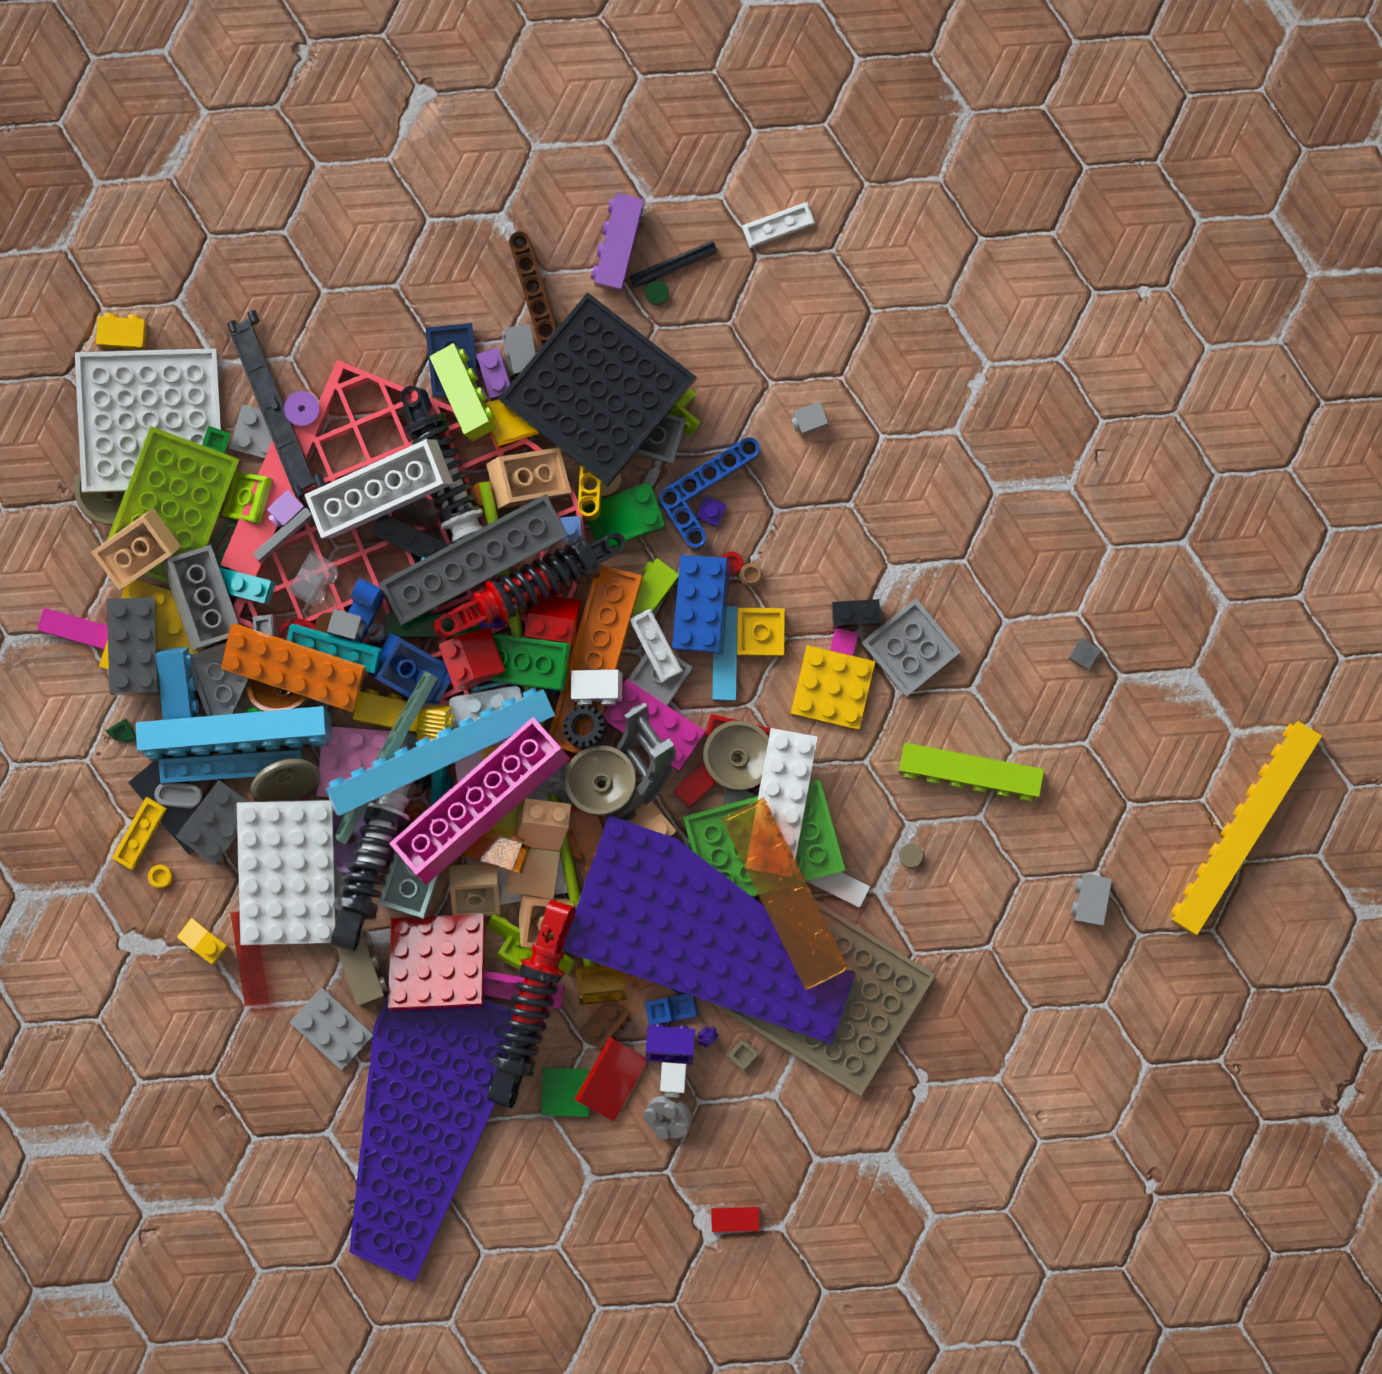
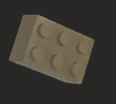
M364 930L361 931L360 940L355 952L336 947L356 1005L359 1007L387 998L386 992L389 991L386 979L380 978L378 972L379 969H382L378 956L372 955L370 949L374 946L371 936L368 932H364Z

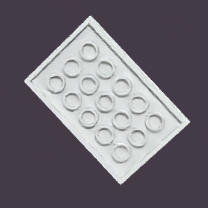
M331 801L237 802L240 945L331 943L332 933L336 926L335 908L333 907L335 901L333 806Z

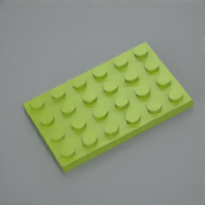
M150 426L108 539L154 508L181 545L170 557L207 546L239 459ZM162 562L144 573V575L168 583Z

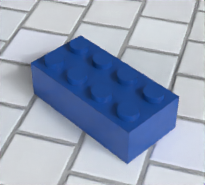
M680 555L672 648L675 651L723 655L731 561L727 558Z

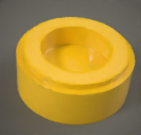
M156 865L148 873L150 884L156 888H166L172 882V872L164 865Z

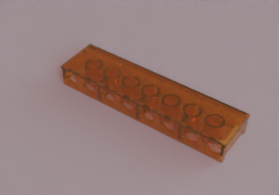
M763 797L722 817L721 821L804 989L808 990L848 970L849 968L765 798Z

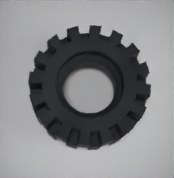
M577 705V708L570 709L571 712L569 714L566 713L564 716L566 719L562 722L564 726L562 730L565 738L571 744L580 749H586L596 746L597 743L603 741L601 739L607 734L605 732L607 724L605 723V717L599 710L589 705ZM582 718H589L593 722V730L586 736L579 735L576 730V725Z

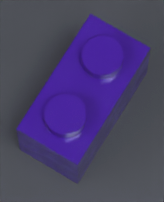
M662 1024L648 1026L645 1062L693 1065L695 1029H690L687 1026H678L677 1028L666 1027Z

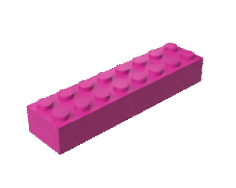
M532 717L389 844L421 881L427 885L570 758Z

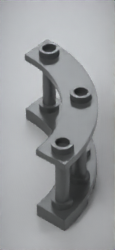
M645 702L634 706L625 715L626 729L616 749L630 758L643 778L634 790L628 803L620 810L605 815L603 817L605 822L608 815L627 822L637 815L635 810L643 803L648 805L655 798L673 770L671 762L676 760L675 746L670 738L661 741L649 723V710ZM639 743L642 744L650 756L649 768H647L635 750Z

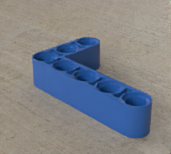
M752 437L742 439L661 492V507L689 549H702L706 543V534L687 503L754 461L760 452V445L756 439ZM747 444H752L756 448V451L751 455L743 452V447ZM730 456L736 460V464L733 467H727L723 464V460ZM713 469L717 475L714 479L708 480L703 476L704 471ZM686 482H694L697 486L696 490L693 492L685 491L683 486ZM667 494H673L677 497V501L672 505H668L664 502V497ZM685 513L689 516L690 520L686 524H679L676 520L677 516ZM693 533H698L702 536V541L698 544H693L689 541V536Z
M361 578L358 579L352 590L351 599L353 604L348 612L363 618L362 623L365 624V629L362 637L357 638L356 642L363 643L368 628L371 626L385 596L382 588Z

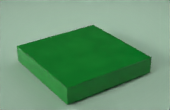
M543 1067L541 1115L589 1117V1108L574 1099L587 1078L590 1069Z

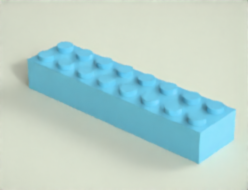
M324 706L136 722L137 751L144 755V757L149 758L150 761H159L165 755L172 756V758H186V754H196V757L210 756V752H219V755L233 754V750L253 753L256 752V748L276 751L280 750V746H289V749L303 748V744L323 747L326 746V742H333L331 713Z

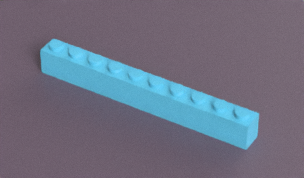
M536 687L523 692L524 697L518 700L512 697L501 703L503 707L494 710L493 707L480 712L481 717L475 720L469 717L458 722L460 726L451 730L450 727H447L437 732L438 737L432 740L426 737L415 742L417 747L410 750L404 747L395 751V757L386 760L385 757L372 762L373 767L367 770L361 767L350 772L352 775L350 778L343 780L342 777H339L329 782L330 787L325 790L336 814L340 816L506 739L517 732L532 717L540 723L555 716L544 690L537 691Z

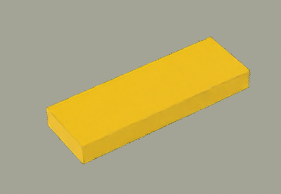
M146 797L112 859L130 870H134L168 808Z

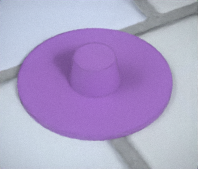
M298 391L287 398L284 412L291 423L298 426L309 425L319 414V403L311 393Z

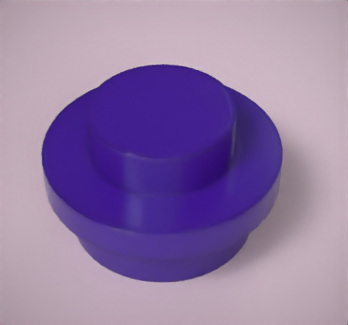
M708 1026L704 1027L697 1034L699 1038L696 1042L707 1048L719 1037L716 1032L717 1029L714 1026L710 1028Z

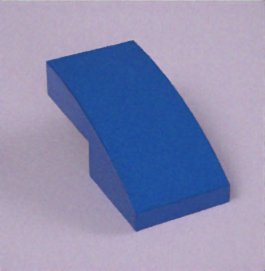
M689 994L645 1002L649 1025L699 1016L696 998Z

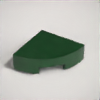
M126 718L105 730L110 737L120 742L136 740V734Z

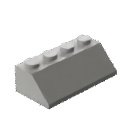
M208 545L167 558L162 562V566L192 652L226 641L230 626L233 623L238 624L212 546Z

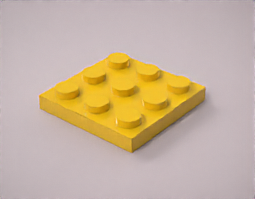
M807 645L790 714L859 730L875 661Z

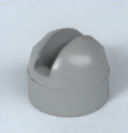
M374 623L368 628L367 633L371 641L379 643L386 638L385 627L382 624ZM378 627H380L381 630L377 633L375 638L371 636L375 632V630Z

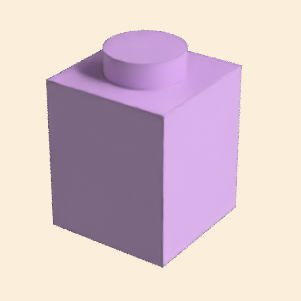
M286 490L267 509L271 514L268 518L277 527L280 525L284 526L305 507L289 490Z

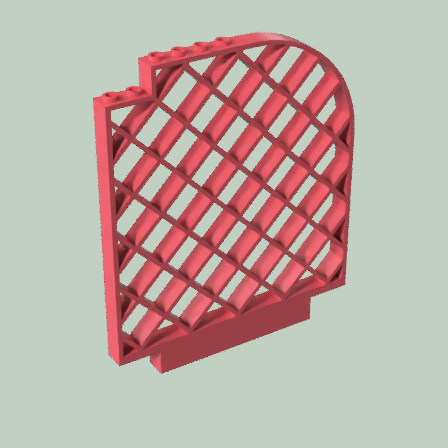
M336 360L319 401V414L311 424L305 426H298L292 423L307 462L314 446L317 447L328 473V477L323 478L326 485L412 445V442H408L397 416V413L405 410L402 402L393 405L386 390L388 389L401 395L405 387ZM345 372L353 376H356L355 378H352L348 381L341 383ZM366 382L380 386L389 407L355 421L343 392ZM415 391L411 395L413 403L418 399V393ZM336 393H338L351 423L319 436ZM429 397L436 414L443 411L456 417L452 406ZM393 416L405 445L371 458L359 429ZM459 422L450 425L449 430L442 433L441 437H448L462 430ZM355 431L366 461L333 474L321 445ZM489 432L496 451L463 464L461 467H458V471L467 472L489 463L497 457L508 455L524 447L531 451H540L542 449L527 438L517 440L515 443L500 448V446L497 447ZM273 440L258 474L259 476L273 479L261 524L252 523L240 518L220 564L227 570L260 577L267 558L260 563L253 555L254 552L278 532L281 525L277 527L268 518L271 514L267 509L286 490H289L296 498ZM454 443L449 444L450 448H455ZM458 454L454 456L455 460L460 459ZM468 476L464 478L465 483H470ZM258 480L255 481L254 486L251 490L254 496L258 486ZM569 483L571 490L569 496L574 506L557 514L559 518L569 517L574 514L580 516L582 537L585 539L583 518L578 510V500ZM315 484L303 491L305 494H307L318 488ZM428 495L426 497L436 520L415 529L426 533L439 527L446 544L451 545L446 530L441 527L439 513L434 507V501ZM253 501L245 505L241 515L249 516ZM390 512V517L396 519L394 512ZM483 514L480 516L483 527L487 526V521ZM308 522L305 524L306 530L294 534L272 553L284 582L274 588L272 597L287 591L298 618L306 619L313 624L316 623L317 618L323 613H333L334 609L346 612L347 609L351 608L353 600L350 599L342 603L330 572L363 559L373 584L380 587L368 557L394 545L383 541L364 549L355 528L351 531L360 551L327 565L315 538V535L319 534L317 526L311 527ZM310 537L322 567L289 581L277 551ZM405 551L410 565H414L415 562L411 553ZM544 551L539 552L541 559L545 554ZM325 575L338 605L304 618L292 588ZM574 581L567 598L574 599L579 585ZM485 588L473 593L471 590L466 591L468 595L439 606L436 610L432 609L430 613H445L471 600L473 601L472 595L477 592H484ZM239 597L236 598L233 609L238 624L253 629V623L242 619L247 605L253 617L259 616L254 605L258 602ZM384 597L382 602L386 613H391ZM518 608L521 614V625L525 624L526 626L528 614H525V612ZM507 622L505 623V628H493L491 631L492 633L500 634L510 630V625ZM365 637L363 644L366 645L373 643L369 637ZM441 638L443 642L447 641V638ZM441 651L431 654V656L437 659L443 658ZM364 671L365 676L375 679L374 677L367 674V671ZM487 680V681H485V682L479 684L478 686H482V685H484V684H486V683H489V682H491V681H488V680ZM508 684L502 685L500 688H505ZM514 685L523 689V685ZM453 689L443 694L438 705L450 706L446 700L463 693L465 695L470 694L469 691L471 689Z

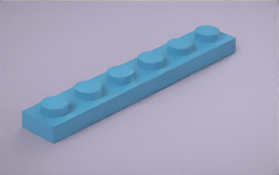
M301 750L159 759L160 783L256 777L261 770L272 763L284 759H301Z

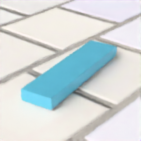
M727 606L723 655L713 654L712 700L736 701L737 606Z

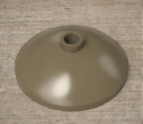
M80 471L74 488L79 508L91 520L104 525H113L125 492H111L113 494L111 498H107L104 494L105 492L82 493Z
M730 721L718 726L709 735L703 751L704 765L710 777L719 785L737 791L748 790L761 784L769 740L768 735L757 725L746 721ZM735 756L741 757L742 761L740 763H736L733 760V758Z
M598 745L582 750L571 760L565 773V788L571 802L578 809L592 815H607L620 810L631 799L636 786V774L631 761L620 750L610 746ZM600 782H605L606 786L604 788H599L598 784Z
M292 758L277 761L268 765L257 774L251 784L252 797L255 802L303 800L318 788L321 780L320 772L315 764L303 759Z

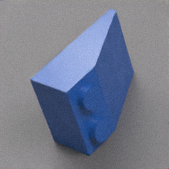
M391 632L381 648L377 671L375 673H367L410 698L424 671H427L438 678L424 702L433 704L439 703L451 682L444 662Z

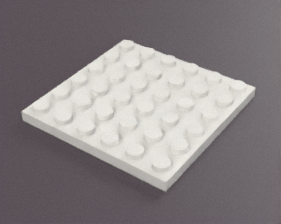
M216 348L75 352L82 493L125 492L150 426L201 445L208 426L221 430Z

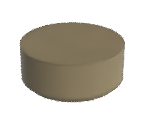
M907 844L899 852L900 862L908 868L918 866L923 858L921 848L915 844Z

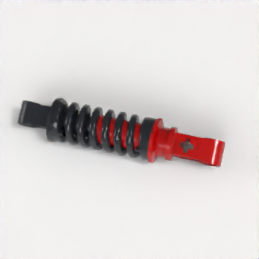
M611 533L591 544H588L582 536L576 537L574 541L567 543L564 549H555L553 555L546 553L542 560L534 559L531 562V566L524 564L521 566L520 571L511 570L509 577L501 575L498 578V583L496 581H486L485 591L473 594V601L471 600L437 619L434 625L435 632L442 638H448L483 621L488 625L498 617L505 623L516 616V609L519 608L522 612L527 611V602L537 606L539 604V596L544 601L550 599V591L554 595H560V582L566 590H570L572 588L570 577L578 585L583 583L584 576L589 579L599 577V563L621 553L626 547V540L620 533ZM609 539L617 541V550H612L609 547ZM443 620L451 622V632H446L442 629L441 624Z
M553 899L549 901L545 909L544 920L537 942L531 948L533 951L530 959L523 958L521 961L522 964L518 974L524 977L523 983H515V988L521 991L519 995L513 994L511 1000L517 1002L516 1007L509 1006L507 1008V1012L513 1014L512 1019L505 1018L503 1021L504 1025L513 1028L511 1032L500 1031L502 1038L509 1039L508 1044L501 1042L496 1044V1048L504 1051L505 1054L502 1056V1053L496 1052L489 1062L497 1067L487 1095V1100L511 1109L517 1101L523 1076H533L535 1060L532 1056L539 1053V1047L536 1044L542 1042L543 1036L540 1032L547 1028L544 1019H548L551 1015L547 1007L554 1005V999L550 995L558 993V987L554 983H559L565 974V971L559 968L560 960L564 958L562 949L575 916V907ZM551 932L555 936L554 940L553 937L550 936Z

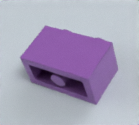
M499 348L476 354L490 401L499 399L510 386Z

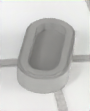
M161 783L155 790V798L163 806L192 809L199 806L203 799L201 790L191 784Z

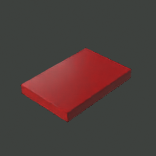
M609 1037L574 1100L614 1122L647 1063L645 1062V1057Z

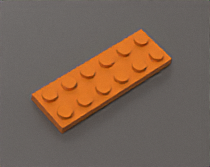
M233 623L230 626L221 669L353 712L356 709L366 666Z

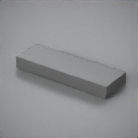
M307 508L300 511L254 552L255 558L262 563L313 518L312 513Z

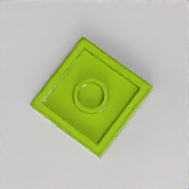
M234 472L222 516L234 520L242 518L245 521L261 524L273 479L265 476ZM258 480L259 482L254 496L251 490L254 486L255 481ZM253 501L249 516L241 515L245 505Z

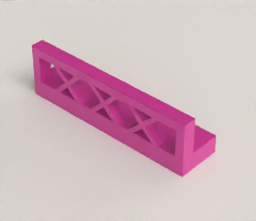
M484 971V995L511 1000L513 994L519 995L521 991L515 988V983H523L524 978ZM555 984L558 987V993L550 995L554 999V1005L551 1007L561 1009L565 986Z

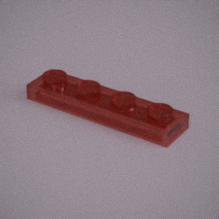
M240 911L232 912L230 914L245 1007L269 1003L261 946L240 945Z

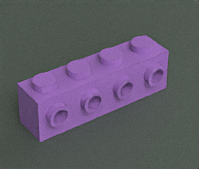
M616 193L615 199L611 198L608 212L611 213L610 221H605L602 232L603 235H606L604 244H599L597 257H600L598 266L594 265L591 279H594L595 287L622 293L644 207V199Z

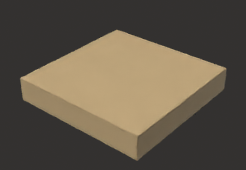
M513 845L506 892L553 899L560 851Z

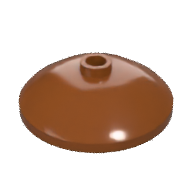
M249 679L247 684L249 699L255 708L261 712L297 709L310 699L253 679Z

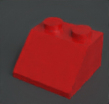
M550 595V599L544 601L539 596V604L537 606H530L524 637L571 644V647H574L582 600Z
M491 628L461 634L439 644L452 684L456 689H471L506 672Z

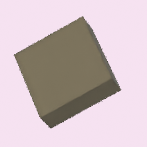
M742 1038L726 1056L741 1070L745 1071L758 1057L759 1053Z

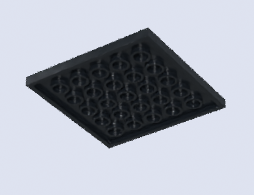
M587 292L498 400L608 487L697 380V377Z

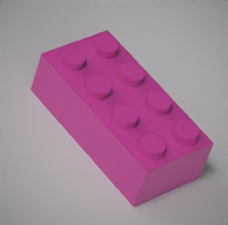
M627 679L622 686V701H615V705L608 706L604 712L605 723L624 735L626 729L625 715L634 706L645 702L649 710V723L661 741L670 738L675 746L676 760L671 762V766L680 773L705 736V731ZM639 743L638 746H640L641 748H643V749L645 750V748L642 746V744Z

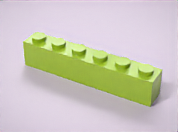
M904 743L899 772L903 773L904 778L916 780L917 776L926 777V782L940 784L942 780L950 782L949 786L963 788L964 785L973 786V791L986 793L987 789L996 791L998 796L1010 797V794L1019 795L1020 800L1033 802V798H1039L1044 769Z

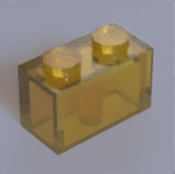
M585 966L581 969H576L580 1005L627 1000L624 972L608 966Z

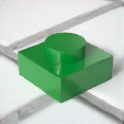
M208 426L202 445L224 453L231 433Z

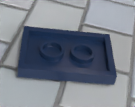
M472 323L426 328L433 398L447 397L429 356L454 343L459 349L463 348L470 359L467 362L469 368L472 367L477 374Z

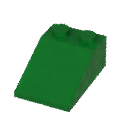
M650 481L601 500L600 516L594 521H588L595 541L611 533H620L624 536L627 543L665 530V524ZM591 504L584 507L585 513H592L596 506ZM609 539L608 541L610 548L618 546L616 540Z

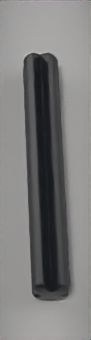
M713 241L707 242L630 276L632 286L637 288L716 254V245Z

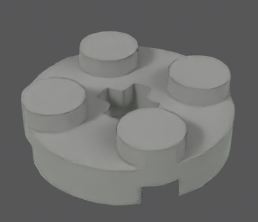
M658 1096L650 1101L643 1114L648 1126L655 1131L656 1137L662 1140L683 1137L687 1134L692 1122L690 1110L680 1101L678 1104L670 1101L671 1097Z

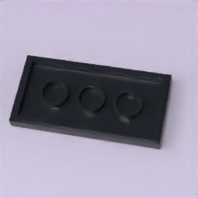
M167 755L163 756V759H170ZM159 761L150 763L128 782L143 801L146 797H149L157 802L155 790L161 784ZM186 781V782H172V783H181V784H191L189 781ZM164 806L168 809L161 820L162 824L182 848L190 854L194 850L179 840L176 835L197 807L190 809Z

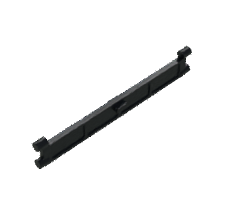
M251 310L247 313L249 319L239 324L235 320L229 321L227 323L228 330L293 493L299 499L305 496L303 490L315 484L317 488L326 484L322 474L312 475L294 427L285 415L284 402L253 327L260 320L256 310Z

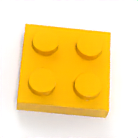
M738 608L737 655L784 656L785 608Z

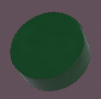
M662 281L650 282L645 290L647 300L654 305L663 304L669 296L667 285Z

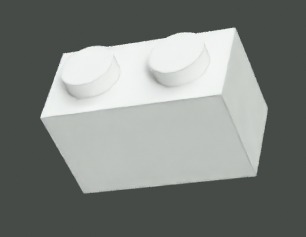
M619 670L571 671V699L582 706H591L592 702H601V705L606 706L615 705V701H622V673Z
M662 1062L660 1092H665V1097L679 1098V1093H684L686 1064Z

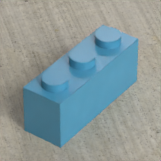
M189 647L160 649L155 655L163 720L196 717L199 713L198 700H195L194 696L196 679L192 677L191 671L194 659L193 655L189 653Z

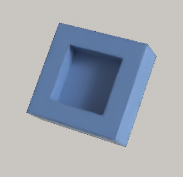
M580 516L560 518L569 537L559 543L572 542L576 537L582 536Z

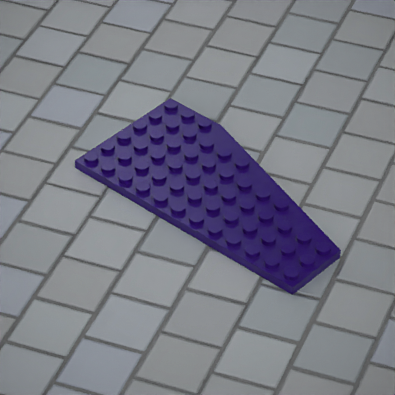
M608 815L562 951L832 1044L855 976L678 839Z
M387 996L373 1026L349 1253L415 1282L495 1103L487 1100L488 1091L497 1067L489 1062L496 1052L502 1053V1056L505 1054L504 1051L496 1048V1044L498 1042L508 1044L509 1039L502 1038L500 1031L511 1032L513 1028L503 1023L505 1018L512 1019L513 1014L507 1012V1008L484 998L483 1007L390 1011L388 1009Z

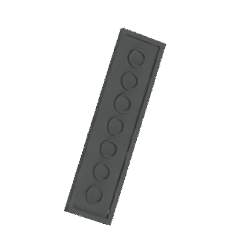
M545 494L379 584L400 625H404L569 536L548 495Z

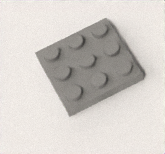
M916 598L861 642L905 697L909 696L961 653Z

